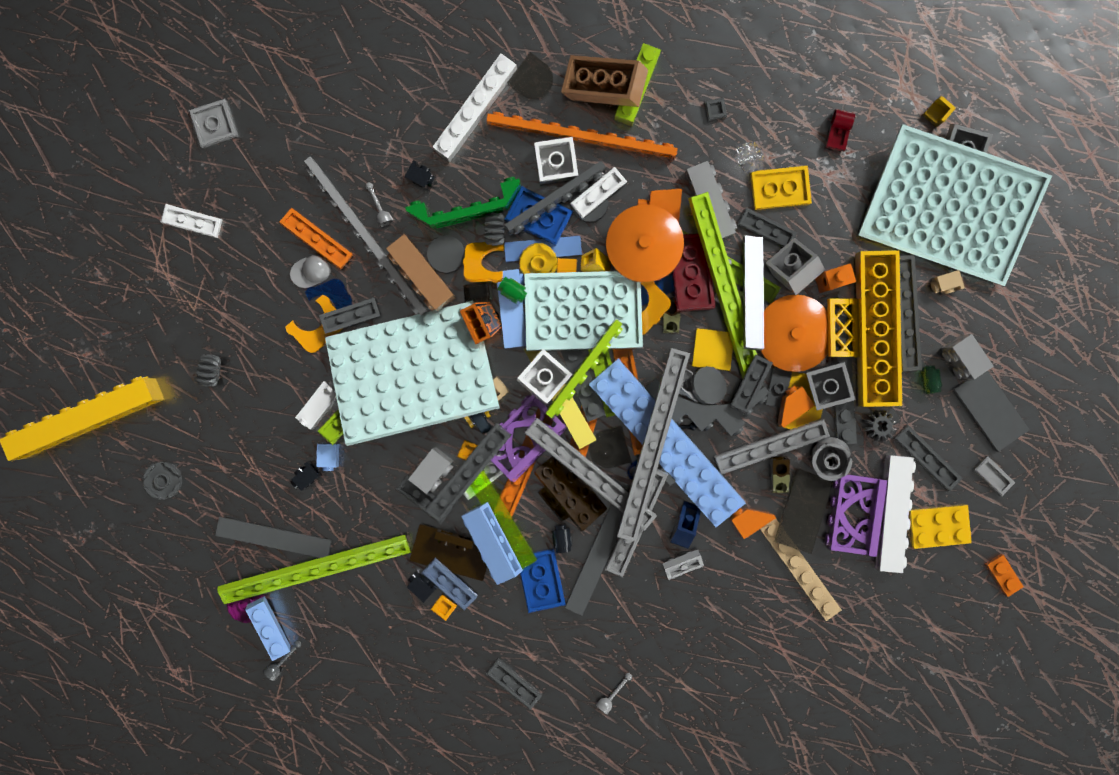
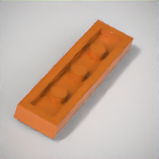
M293 208L279 221L281 226L339 270H342L353 256L351 252Z

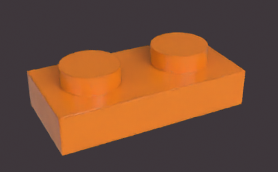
M1003 554L985 563L1006 597L1011 596L1024 587Z

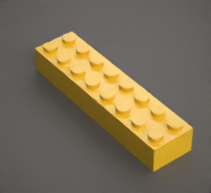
M860 251L855 254L859 357H857L858 406H902L899 251Z
M142 376L130 380L131 384L117 385L112 388L113 391L106 393L105 391L96 394L95 399L82 400L77 403L76 407H66L59 410L60 414L44 416L41 418V422H31L23 425L24 429L18 431L15 429L5 433L6 437L1 438L0 443L7 460L26 459L165 400L156 378H148V376L143 378Z

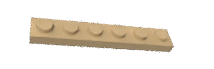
M774 519L760 529L824 620L827 621L839 613L841 608L778 520Z

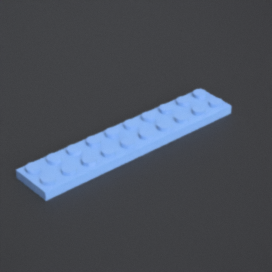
M618 358L593 379L589 385L643 445L655 399ZM671 419L659 464L676 480L675 482L712 524L717 527L746 503L674 420Z

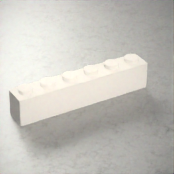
M503 54L498 56L433 145L436 153L451 162L516 73L517 65Z
M886 455L883 479L887 480V488L875 568L879 571L903 573V569L907 565L905 549L908 548L909 544L908 538H906L907 530L910 529L908 514L912 509L910 493L914 489L912 473L915 472L916 463L912 457Z

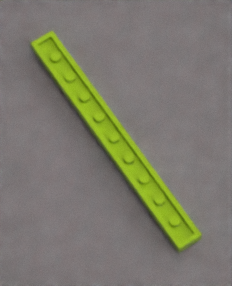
M708 192L690 197L688 200L739 369L744 379L757 353L756 350L743 349V306Z
M402 535L217 587V592L223 603L228 604L411 553L406 536Z

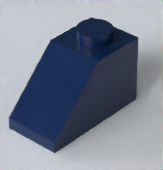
M687 501L683 502L670 543L689 549L696 536L701 510L695 504Z

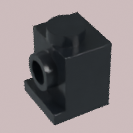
M413 160L404 177L411 183L427 190L428 187L434 185L436 177L430 173L431 170L423 165L418 167L417 161Z
M311 460L304 463L306 468L302 466L294 472L296 476L291 479L290 483L296 490H305L322 476Z
M414 572L407 580L410 582L407 588L423 603L437 589L435 584L432 585L431 581L420 573Z

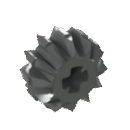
M497 213L486 214L484 218L485 243L492 246L502 245L505 236L504 216Z
M213 354L201 355L196 372V379L199 385L206 387L217 385L221 369V359L219 356Z
M875 410L874 415L869 413L868 417L870 420H864V423L868 424V427H864V431H870L867 437H873V440L876 442L879 439L882 442H886V436L892 438L893 436L890 432L897 431L896 428H892V425L897 424V421H891L894 415H887L886 410H882L881 413L879 410ZM878 422L883 423L881 425L883 429H877L879 427Z

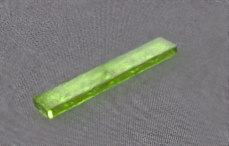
M483 470L470 486L481 504L488 502L523 569L537 561V558L486 472Z

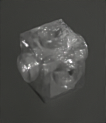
M755 141L736 146L737 154H735V161L737 166H741L744 174L763 169L762 159H764V153Z

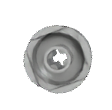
M829 437L820 440L812 450V464L818 476L828 481H835L849 473L852 467V457L850 449L844 441ZM835 457L832 461L828 460V458Z

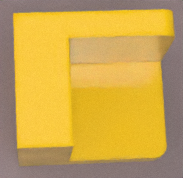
M940 96L924 112L923 116L934 126L938 127L945 122L956 107L943 96Z
M597 248L582 255L581 271H610L611 262L609 258Z

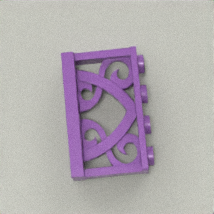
M533 394L526 396L522 400V406L518 410L514 409L508 415L509 419L504 424L500 423L512 435L499 450H506V454L502 456L495 455L491 461L511 482H515L546 451L534 440H532V443L535 447L532 450L525 446H518L513 449L514 429L529 427L536 419L535 412L532 416L527 414L529 408L533 406L538 407L541 411L539 420L543 422L548 408ZM554 415L551 419L556 425L554 427L546 425L560 436L567 427ZM521 416H523L524 420L517 421ZM523 450L525 452V456L523 458H519V453L516 455H514V453ZM508 457L513 469L509 471L500 460Z
M847 474L845 477L843 476L833 481L835 493L830 500L832 514L828 516V526L830 528L829 534L825 536V545L832 551L877 557L887 480ZM853 481L858 488V492L855 493L854 489L850 487V492L845 493V483ZM860 481L874 483V488L862 490ZM863 498H865V502L868 500L872 501L870 507L864 505ZM859 500L861 508L869 513L870 517L860 521L854 529L846 519L844 512ZM862 525L868 526L867 532H863V529H861L860 533H858ZM839 532L844 534L842 539H846L849 534L852 536L847 544L841 545L837 542L836 537ZM855 539L866 544L865 549L851 546Z

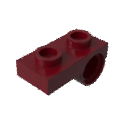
M839 109L834 110L825 148L843 152L846 150L849 133L855 120V113Z

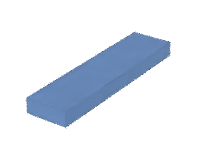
M580 236L560 237L556 246L543 239L504 243L506 262L520 261L522 251L534 243H544L550 246L557 258L582 255Z

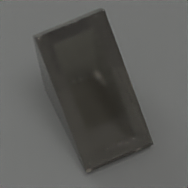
M492 281L463 285L465 302L495 301Z

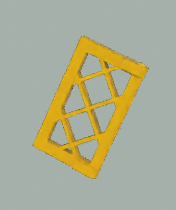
M827 299L828 357H859L858 299ZM835 305H838L841 309L835 315ZM848 305H852V315L846 309ZM842 312L849 318L844 325L838 319ZM835 321L841 327L837 334H835ZM851 321H852V334H851V333L849 332V330L846 328V327L850 324ZM843 331L849 336L845 344L838 338ZM835 341L841 346L839 351H836ZM851 341L853 345V351H850L847 348Z

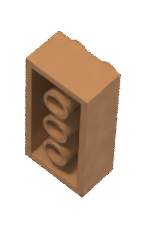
M570 55L561 93L573 101L639 107L648 69L637 60Z
M405 234L386 248L389 252L387 254L388 258L396 266L400 265V273L408 281L412 280V288L420 296L424 295L426 299L423 301L430 310L433 311L435 309L439 311L456 299V296Z

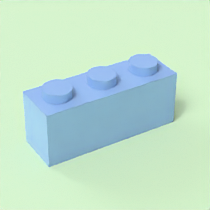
M265 596L248 604L246 612L271 660L273 661L289 653L291 645Z

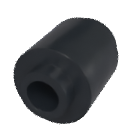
M566 524L555 525V529L551 530L553 548L556 549V553L570 552L572 546L570 527H566Z

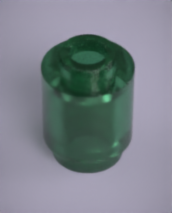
M935 365L923 367L924 371H920V376L925 394L941 392L940 369H935Z

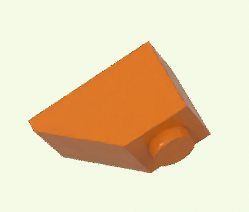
M793 385L785 391L786 394L782 397L778 425L784 428L815 406L802 386L796 387Z
M739 508L729 519L740 536L745 539L776 519V517L769 512Z

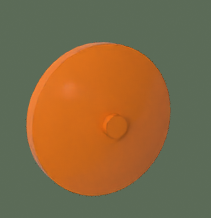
M637 205L626 209L614 219L606 237L607 254L613 267L625 278L640 283L655 282L669 275L678 265L684 248L683 233L677 220L666 210L654 205Z
M804 295L783 296L771 302L764 309V349L760 350L764 358L773 362V366L791 372L811 369L823 361L828 355V312L825 307L815 299Z

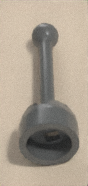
M299 640L295 641L290 652L277 664L268 665L263 670L265 676L275 681L280 674L279 667L296 648L301 647V642Z

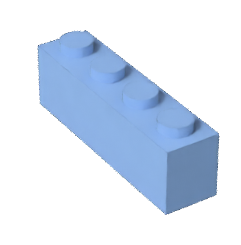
M519 269L503 271V279L505 277L512 278L518 283L525 285L524 275L519 273ZM498 290L504 348L526 347V315L523 307L525 299L522 303L518 301L515 304L501 295V292Z
M488 502L469 510L461 516L465 527L472 536L474 544L481 553L482 560L486 563L490 575L497 585L516 577L523 571Z

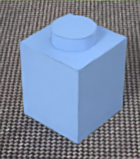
M331 443L317 444L316 467H322V471H334V467H339L340 443H334L333 445Z

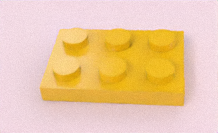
M968 505L909 511L912 548L972 543Z

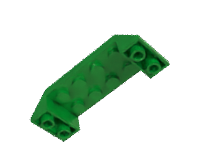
M509 177L500 183L504 196L503 199L494 197L488 199L489 202L481 204V201L471 203L470 207L462 208V206L451 208V212L443 213V211L434 212L431 217L429 209L424 202L413 201L409 203L410 206L405 208L411 217L433 230L483 218L486 214L507 212L521 189L520 179Z

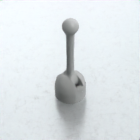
M370 182L366 183L365 187L370 191L379 211L377 215L379 227L391 224L393 218L389 212L382 210L372 189L373 184Z
M630 673L625 674L624 680L609 698H601L595 704L605 714H608L612 709L611 700L624 684L632 679Z

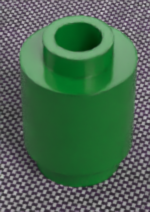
M505 277L497 289L501 292V295L515 304L518 301L522 303L527 295V292H525L526 287L512 278Z

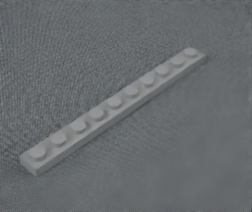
M312 157L307 158L304 161L308 165L305 168L311 177H317L319 180L317 185L323 192L327 191L331 196L328 198L335 208L338 206L341 209L342 213L340 215L345 222H351L354 226L351 230L358 238H363L365 241L363 246L369 253L373 252L377 257L375 262L381 269L385 267L388 271L386 275L392 284L396 282L400 287L398 290L400 295L404 299L408 298L412 303L409 305L416 315L419 313L421 316L429 312Z
M670 348L617 532V537L637 541L690 353Z

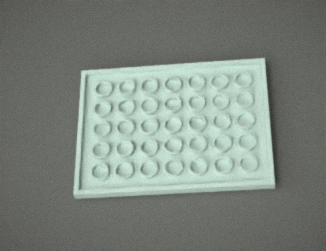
M901 124L858 235L1005 286L1052 175Z
M474 301L445 307L439 311H429L422 316L417 314L325 337L344 440L347 446L500 408L484 341L475 344L460 313V310L474 304Z

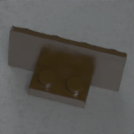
M551 456L534 471L536 477L544 485L538 491V494L561 522L570 518L582 532L607 510V507L591 487L555 457Z
M423 524L419 525L410 561L427 566L436 558L454 574L479 581L484 580L487 565L482 560L481 553L472 538Z

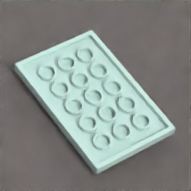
M617 271L525 274V292H527L525 297L526 351H542V349L545 351L593 349L615 318L622 323L621 328L623 330L617 338L612 337L609 341L611 344L609 349L643 348L640 282L629 280Z

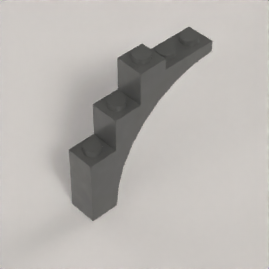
M654 379L644 387L655 400L660 382ZM761 387L752 407L757 403L761 405L768 399L766 395L770 392L766 387ZM678 397L672 419L679 425L685 420L683 416L686 415L699 431L703 429L705 431L709 430L714 425L713 421L716 420L729 436L733 434L737 436L744 430L742 426L746 424L741 417L744 416L746 418L753 412V409L751 407L749 414L746 415L731 408L732 402L722 405H705Z

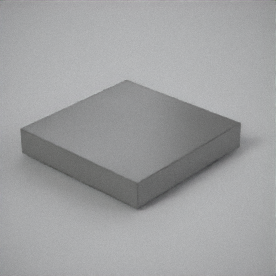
M226 99L189 110L201 148L238 137Z

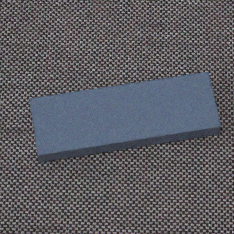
M436 558L422 571L425 577L463 610L478 596Z

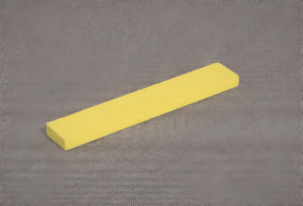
M526 348L524 349L530 362L541 352L526 351ZM564 384V385L560 388V390L554 395V397L552 398V401H554V399L557 397V395H558V394L560 393V391L563 389V387L565 386V384ZM573 397L570 400L566 399L562 404L564 408L560 415L579 449H582L596 441V438Z

